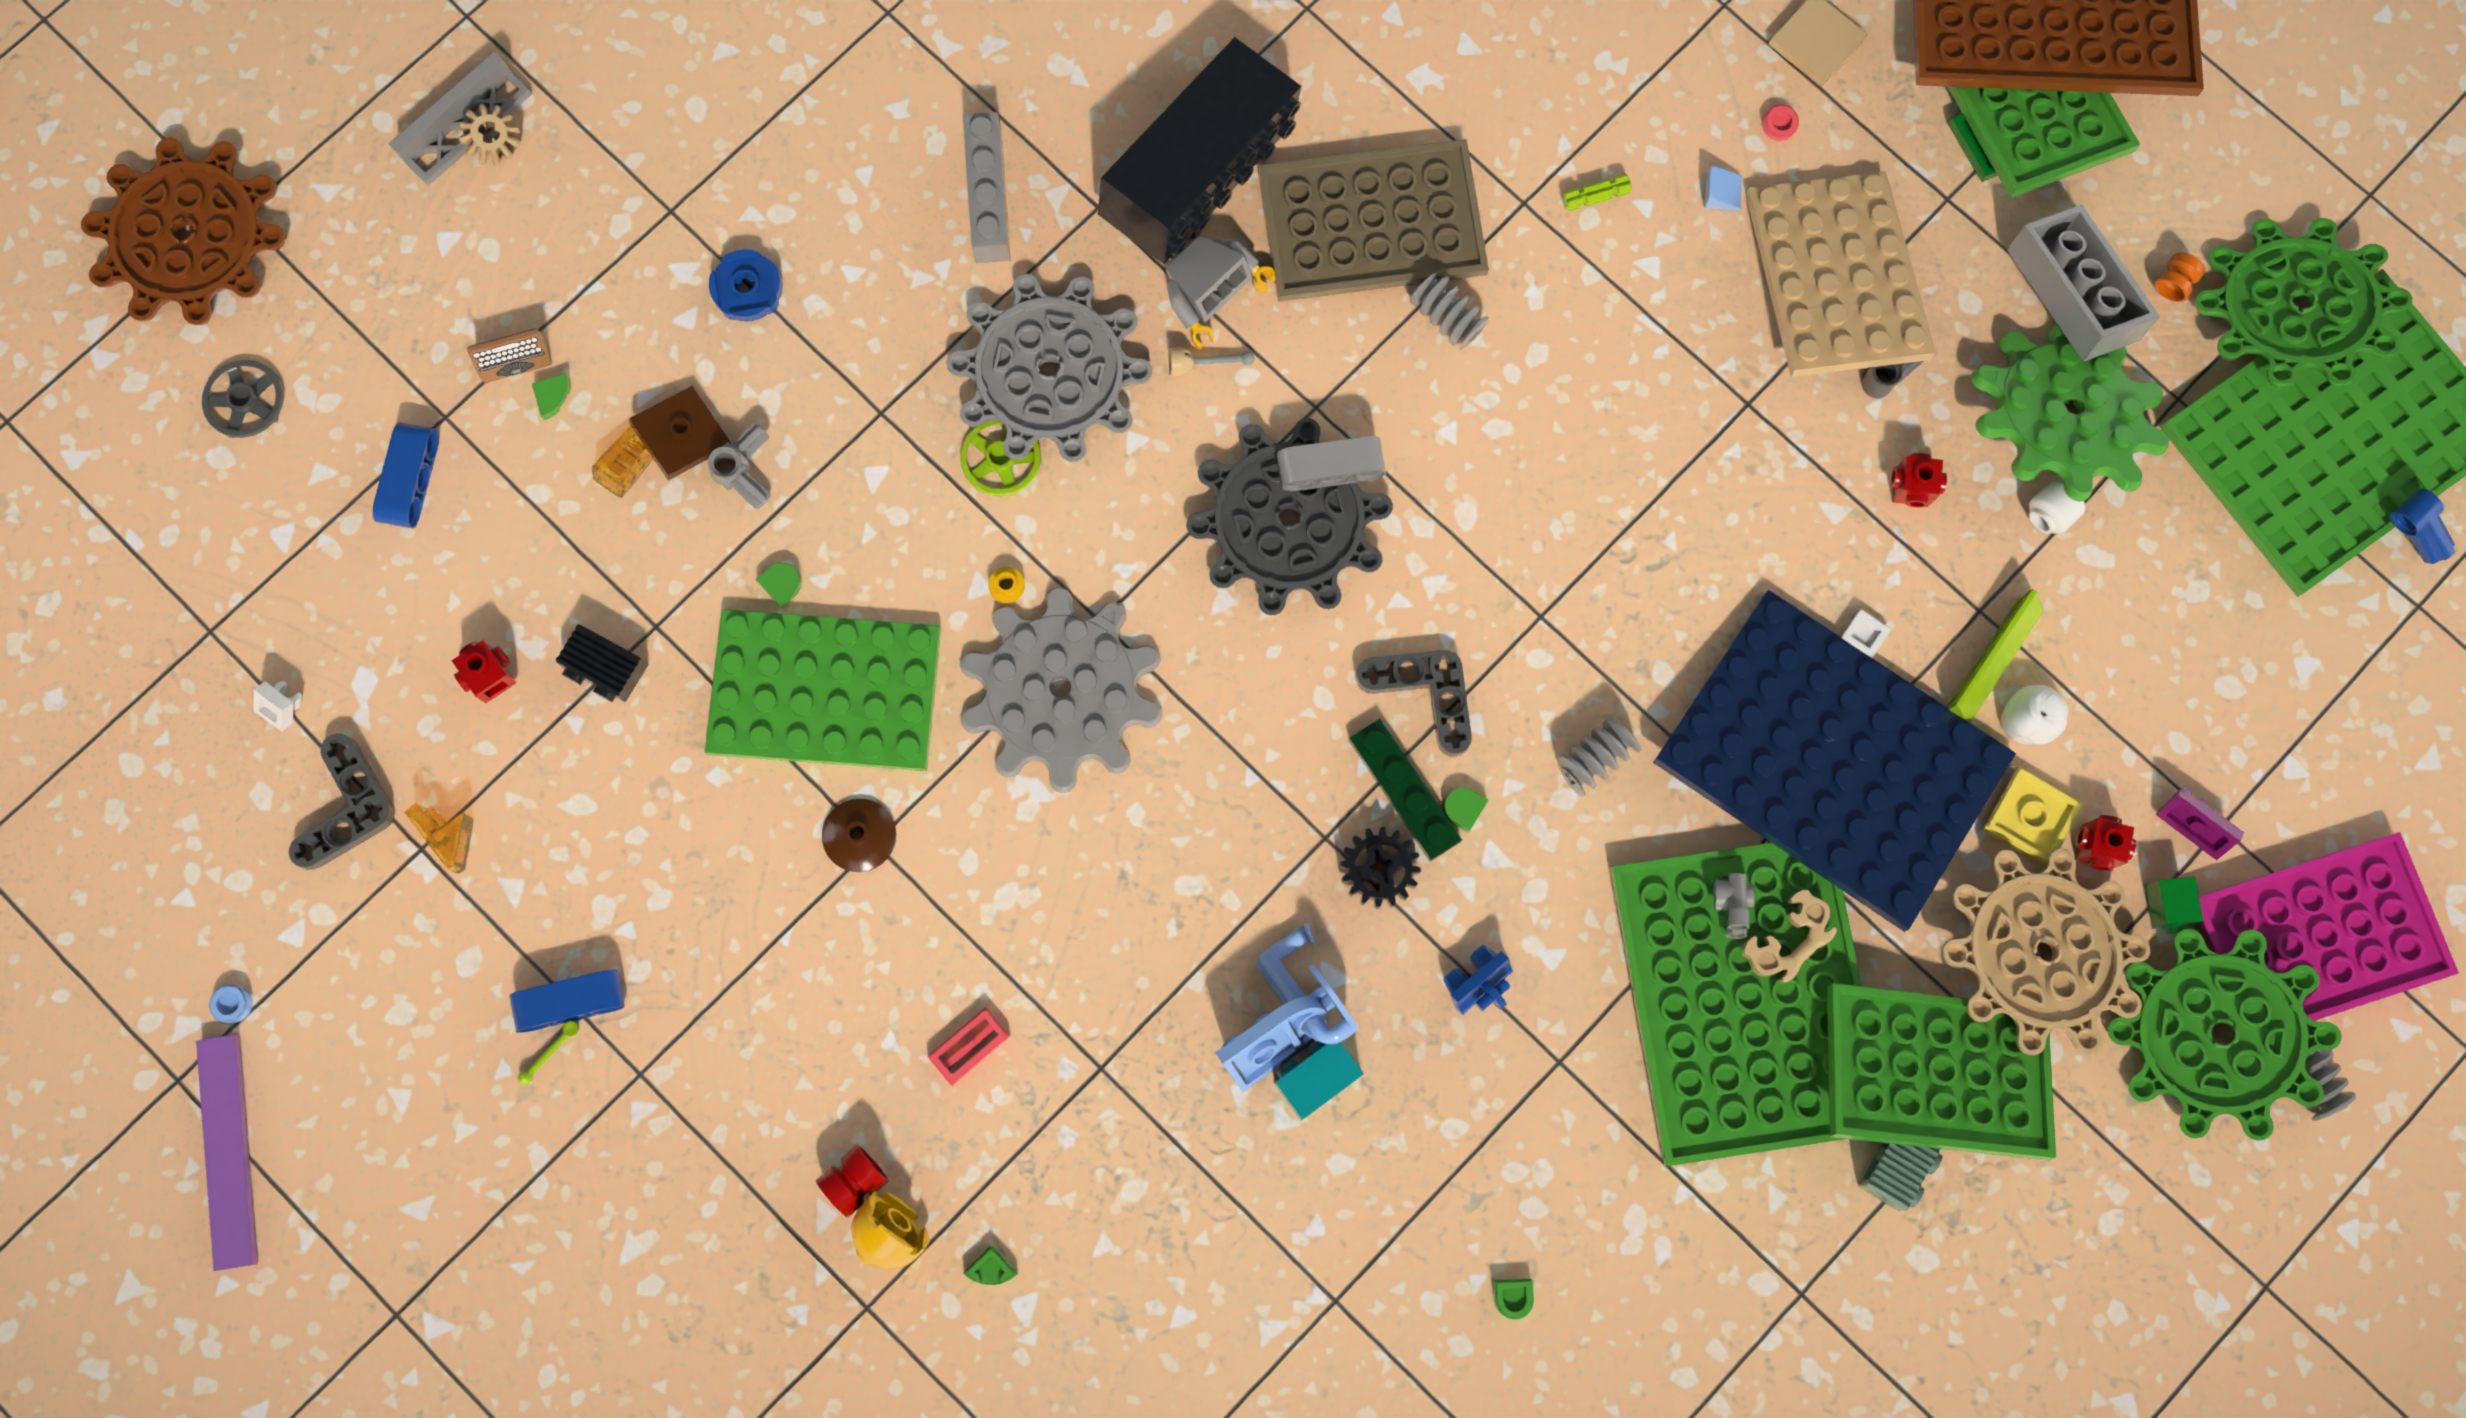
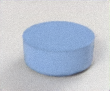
M236 985L221 986L210 998V1012L215 1019L221 1022H241L251 1012L252 997L243 987Z

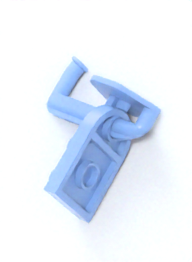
M1307 922L1304 923L1303 927L1291 932L1265 950L1257 960L1259 970L1284 1005L1272 1013L1260 1016L1252 1027L1241 1035L1229 1038L1222 1048L1215 1052L1242 1092L1301 1052L1314 1040L1325 1044H1337L1359 1030L1342 1002L1313 963L1308 968L1319 988L1306 996L1280 961L1306 943L1314 944V937ZM1334 1008L1342 1018V1021L1329 1029L1326 1025L1328 1020L1327 1012Z

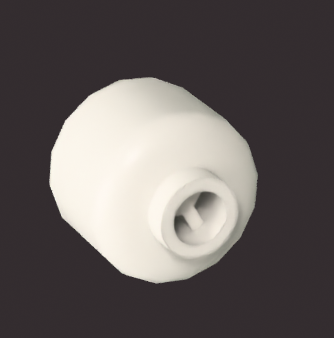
M2051 481L2030 500L2029 519L2039 531L2045 534H2062L2084 514L2085 503L2084 501L2078 502L2069 498L2064 489V482Z

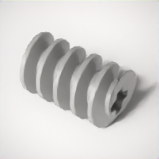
M1434 273L1416 289L1410 298V303L1414 306L1421 305L1420 313L1423 316L1431 314L1430 323L1433 326L1441 324L1439 332L1443 336L1451 334L1449 343L1453 346L1461 344L1459 348L1461 350L1468 346L1482 332L1489 317L1484 316L1476 320L1475 316L1480 308L1475 306L1467 310L1465 307L1470 298L1465 296L1457 300L1455 297L1460 288L1455 286L1447 290L1446 286L1450 278L1445 276L1437 280V273Z
M1612 718L1604 720L1602 723L1603 729L1600 727L1594 728L1591 731V737L1584 736L1580 740L1581 747L1573 745L1569 749V756L1562 754L1557 758L1564 779L1582 797L1585 796L1582 784L1585 783L1593 789L1597 786L1593 775L1596 774L1604 780L1608 778L1604 768L1606 765L1615 771L1620 768L1616 760L1617 756L1626 762L1631 759L1627 751L1628 747L1638 753L1641 751V746L1633 734Z
M2332 1050L2314 1051L2308 1055L2305 1061L2307 1073L2317 1080L2324 1089L2322 1102L2313 1106L2318 1107L2320 1111L2311 1118L2312 1121H2318L2337 1114L2348 1108V1105L2356 1099L2354 1092L2342 1091L2349 1084L2347 1078H2334L2341 1071V1066L2338 1063L2326 1064L2334 1056Z

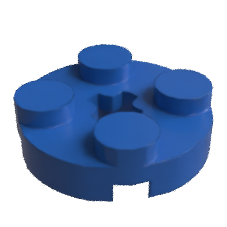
M749 249L730 252L720 260L722 263L717 266L716 270H712L709 277V291L714 303L726 318L748 322L761 319L777 310L779 299L782 295L781 276L775 264L766 257L761 256L759 252ZM748 278L750 283H755V286L747 293L737 290V286H741L742 279Z

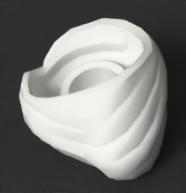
M2028 685L2017 691L2008 701L2002 712L2001 726L2005 734L2012 741L2028 745L2046 744L2052 742L2065 730L2068 707L2063 696L2054 689L2045 685Z

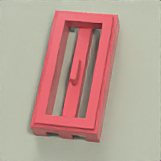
M985 1007L927 1057L949 1084L953 1086L1010 1038V1035ZM985 1019L988 1021L989 1025L947 1061L941 1062L939 1058L982 1021ZM996 1031L998 1033L996 1038L956 1072L951 1074L949 1069L992 1032Z

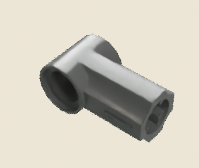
M1924 361L1870 367L1862 377V388L1870 397L1884 398ZM1876 372L1884 374L1888 382L1878 379Z

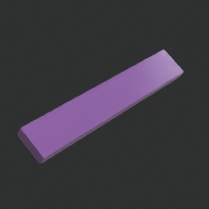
M228 1035L197 1040L213 1271L257 1265L239 1035Z

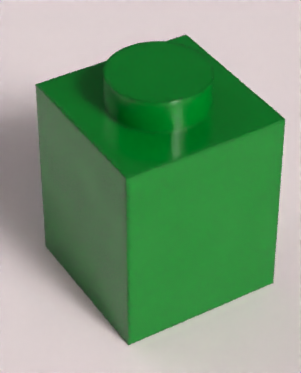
M2196 876L2157 880L2145 885L2152 929L2166 928L2167 934H2176L2184 929H2190L2191 924L2203 921Z

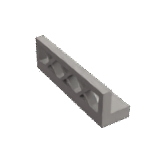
M494 51L394 138L389 145L398 157L429 186L459 160L471 145L460 143L457 145H445L447 134L452 130H461L459 129L460 122L464 120V122L472 124L466 116L468 110L474 112L479 108V105L484 104L486 108H489V114L492 115L494 106L498 105L501 108L499 116L501 119L505 114L512 113L532 93L510 71L505 61ZM508 81L519 90L510 99H497L498 90ZM487 128V132L482 130L481 134L485 137L494 128ZM437 153V163L426 173L416 164L425 154Z

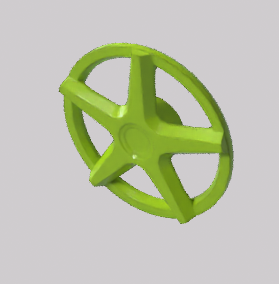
M991 420L975 427L967 435L961 448V467L968 482L979 491L993 496H1012L1025 489L1036 477L1041 464L1040 446L1038 441L1033 444L1034 452H1029L1023 459L1014 460L1009 458L1003 448L1004 440L1007 436L1006 428L1000 441L993 443L977 434L989 426L1003 424L1000 421ZM970 443L986 456L985 461L971 472L967 465V450ZM1034 463L1028 476L1022 482L1015 485L1012 471L1013 465ZM996 471L999 473L1005 489L990 488L977 480Z

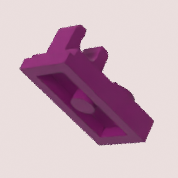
M2183 786L2173 795L2172 799L2157 811L2156 815L2217 861L2241 841L2244 832L2214 809H2210L2207 806L2206 800L2203 798L2198 800L2189 793L2190 788Z

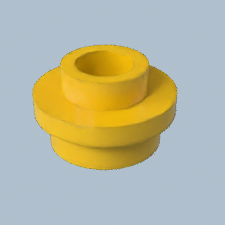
M1002 567L994 571L990 576L988 587L990 594L998 602L1013 603L1023 595L1025 581L1018 570L1011 567ZM1004 579L1013 581V586L1008 590L1000 587V583Z

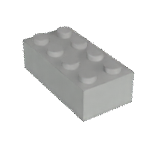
M2083 205L2025 224L2007 250L2083 362L2140 341L2160 317Z

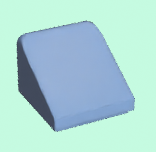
M1710 166L1705 181V208L1739 211L1741 207L1742 176L1719 167Z

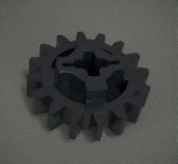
M1381 827L1378 835L1374 836L1373 832L1368 828L1365 830L1364 840L1356 835L1352 838L1355 849L1344 848L1343 854L1350 859L1349 861L1340 862L1339 868L1348 870V874L1341 878V882L1352 883L1353 886L1348 894L1351 897L1359 892L1362 895L1360 904L1363 906L1369 899L1374 900L1375 909L1380 908L1383 900H1386L1392 908L1396 905L1395 896L1398 895L1405 901L1409 897L1405 887L1415 889L1418 884L1411 878V875H1418L1421 872L1420 867L1412 865V862L1419 858V853L1408 852L1412 841L1409 839L1403 843L1399 842L1400 832L1397 830L1393 833L1392 837L1386 836L1385 827ZM1381 844L1392 847L1398 853L1393 855L1383 850ZM1366 849L1368 857L1366 864L1355 868L1358 855L1362 850ZM1375 857L1382 865L1388 864L1389 866L1385 872V879L1379 871L1372 872L1371 870L1375 864ZM1405 868L1403 880L1395 888L1392 877L1395 872ZM1368 881L1376 885L1379 892L1366 888L1362 883Z

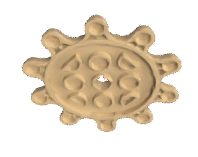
M2066 849L2053 851L2049 855L2046 869L2042 873L2036 874L2025 869L2016 853L2010 850H2002L1993 858L1992 866L1997 879V886L1993 891L1983 892L1972 885L1963 884L1958 886L1952 895L1954 906L1968 918L1971 931L1966 938L1953 939L1945 943L1942 949V957L1945 963L1952 967L1968 968L1977 978L1978 990L1967 1002V1014L1977 1022H1987L1999 1013L2009 1015L2017 1027L2016 1045L2021 1052L2027 1055L2034 1056L2040 1054L2045 1048L2048 1034L2056 1029L2065 1032L2078 1051L2085 1054L2095 1053L2099 1050L2102 1042L2096 1024L2097 1017L2102 1011L2110 1010L2124 1018L2135 1017L2141 1011V1000L2134 991L2124 984L2122 972L2127 964L2143 962L2149 957L2151 949L2149 942L2141 935L2124 934L2115 926L2114 913L2122 906L2126 897L2122 886L2114 881H2106L2094 890L2083 888L2075 878L2076 860L2070 851ZM2039 942L2046 943L2051 948L2052 959L2049 962L2044 961L2040 956H2036L2035 953H2037Z

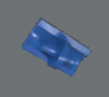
M1481 945L1470 956L1471 963L1478 969L1474 975L1468 979L1459 968H1456L1443 979L1455 1008L1462 1015L1475 1004L1481 1011H1484L1492 1003L1500 1010L1507 1005L1501 995L1511 987L1505 980L1513 972L1508 964L1509 958L1502 951L1496 954L1487 946Z

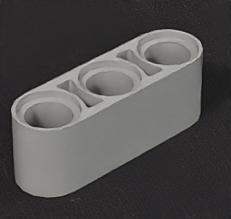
M1377 436L1293 446L1277 452L1281 485L1285 491H1300L1379 479L1386 474L1381 441Z

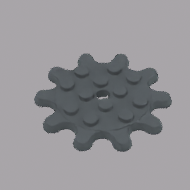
M1311 418L1299 420L1294 427L1291 439L1282 444L1271 442L1260 426L1248 424L1239 432V442L1243 448V457L1237 464L1227 466L1215 460H1207L1198 468L1200 482L1214 491L1216 502L1210 510L1192 514L1187 520L1186 528L1191 537L1195 539H1214L1222 548L1220 560L1210 569V581L1217 588L1224 589L1232 586L1242 578L1254 580L1260 588V610L1267 615L1280 614L1285 607L1288 595L1297 589H1304L1310 592L1319 607L1328 610L1333 609L1341 601L1342 595L1337 585V575L1342 569L1355 567L1363 572L1372 573L1380 568L1383 561L1381 552L1365 540L1364 529L1369 522L1385 519L1391 514L1393 503L1389 496L1383 493H1365L1359 488L1357 483L1300 491H1285L1282 489L1277 452L1288 447L1319 443L1320 426ZM1286 509L1295 510L1300 516V521L1292 526H1284L1279 518L1280 513Z

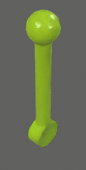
M573 1021L566 1022L563 1026V1033L528 1070H523L518 1074V1082L522 1085L531 1083L533 1074L568 1037L578 1034V1024Z

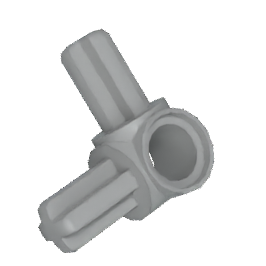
M754 423L732 445L726 442L722 447L712 451L708 459L711 477L715 482L727 490L733 488L749 504L759 509L769 500L771 495L748 473L750 464L747 460L768 440L769 435L760 425ZM722 459H730L736 465L732 472L722 474L715 469L716 464Z

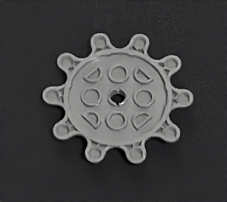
M1022 274L1014 281L1015 301L1009 309L996 310L987 303L976 302L967 310L968 322L979 331L981 336L980 342L971 350L952 352L946 361L947 369L951 374L971 378L977 385L976 395L962 406L960 417L970 427H977L991 420L1002 422L1007 429L1003 448L1005 454L1011 459H1023L1030 452L1034 442L1039 439H1050L1057 444L1059 453L1064 460L1077 462L1085 456L1084 434L1089 427L1103 425L1115 433H1124L1130 429L1133 418L1129 410L1119 402V392L1125 386L1146 383L1151 378L1152 367L1145 359L1129 357L1121 349L1123 338L1136 329V314L1127 308H1121L1109 315L1096 313L1091 305L1095 288L1089 278L1083 276L1076 277L1071 280L1064 294L1058 297H1050L1043 293L1035 276ZM1046 362H1054L1060 369L1055 377L1040 374L1039 369L1041 365Z
M1057 587L1050 590L1046 595L1045 611L1036 620L1024 619L1010 606L998 608L994 612L992 620L1001 636L999 648L990 654L972 651L962 657L960 661L962 673L971 679L981 682L984 686L985 694L979 704L969 707L963 712L961 724L967 732L972 734L992 730L1002 737L1003 747L995 760L996 770L1001 776L1012 778L1017 776L1027 763L1039 761L1045 764L1049 770V780L1052 788L1057 792L1067 793L1074 789L1077 783L1078 767L1085 760H1098L1109 772L1114 774L1122 773L1128 769L1130 755L1122 744L1123 732L1132 725L1151 728L1160 723L1162 719V709L1159 704L1142 697L1137 689L1141 676L1157 669L1161 658L1160 653L1153 646L1145 645L1130 649L1121 644L1118 633L1126 620V612L1123 606L1116 602H1110L1105 604L1094 617L1082 618L1073 610V600L1070 592L1065 588ZM1059 679L1068 680L1071 684L1070 693L1065 697L1054 696L1050 691L1052 682Z

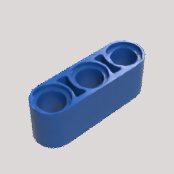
M401 422L395 425L373 503L372 514L375 522L412 529L416 527L421 515L438 450L439 435L437 429Z
M616 969L541 985L509 995L516 1033L544 1029L625 1008L619 974Z

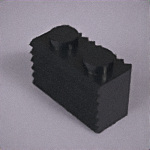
M580 624L576 626L555 661L564 668L562 672L564 677L579 685L584 680L596 686L593 692L609 702H613L615 698L626 702L648 667V664L639 656Z

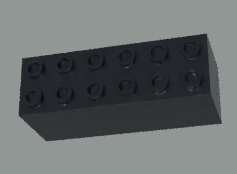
M1234 37L1101 177L1097 215L1161 263L1165 264L1172 255L1175 257L1179 256L1187 246L1188 238L1194 231L1197 233L1201 232L1209 222L1210 214L1216 207L1222 209L1231 198L1232 190L1238 184L1243 186L1249 180L1254 171L1253 167L1259 161L1264 163L1271 156L1276 142L1280 138L1285 140L1293 132L1296 126V121H1294L1295 114L1301 106V102L1298 100L1302 86Z

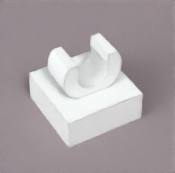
M264 681L254 689V712L283 732L293 724V711L301 706L302 694L297 692L294 696L287 698L284 696L287 692V683L285 681L278 682L274 687Z

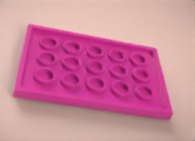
M2400 832L2199 897L2203 921L2198 922L2206 946L2210 951L2216 954H2226L2234 948L2239 934L2246 930H2256L2262 933L2266 939L2267 947L2264 953V961L2271 971L2286 973L2299 965H2308L2317 971L2320 981L2319 985L2303 1001L2305 1014L2314 1021L2459 974Z

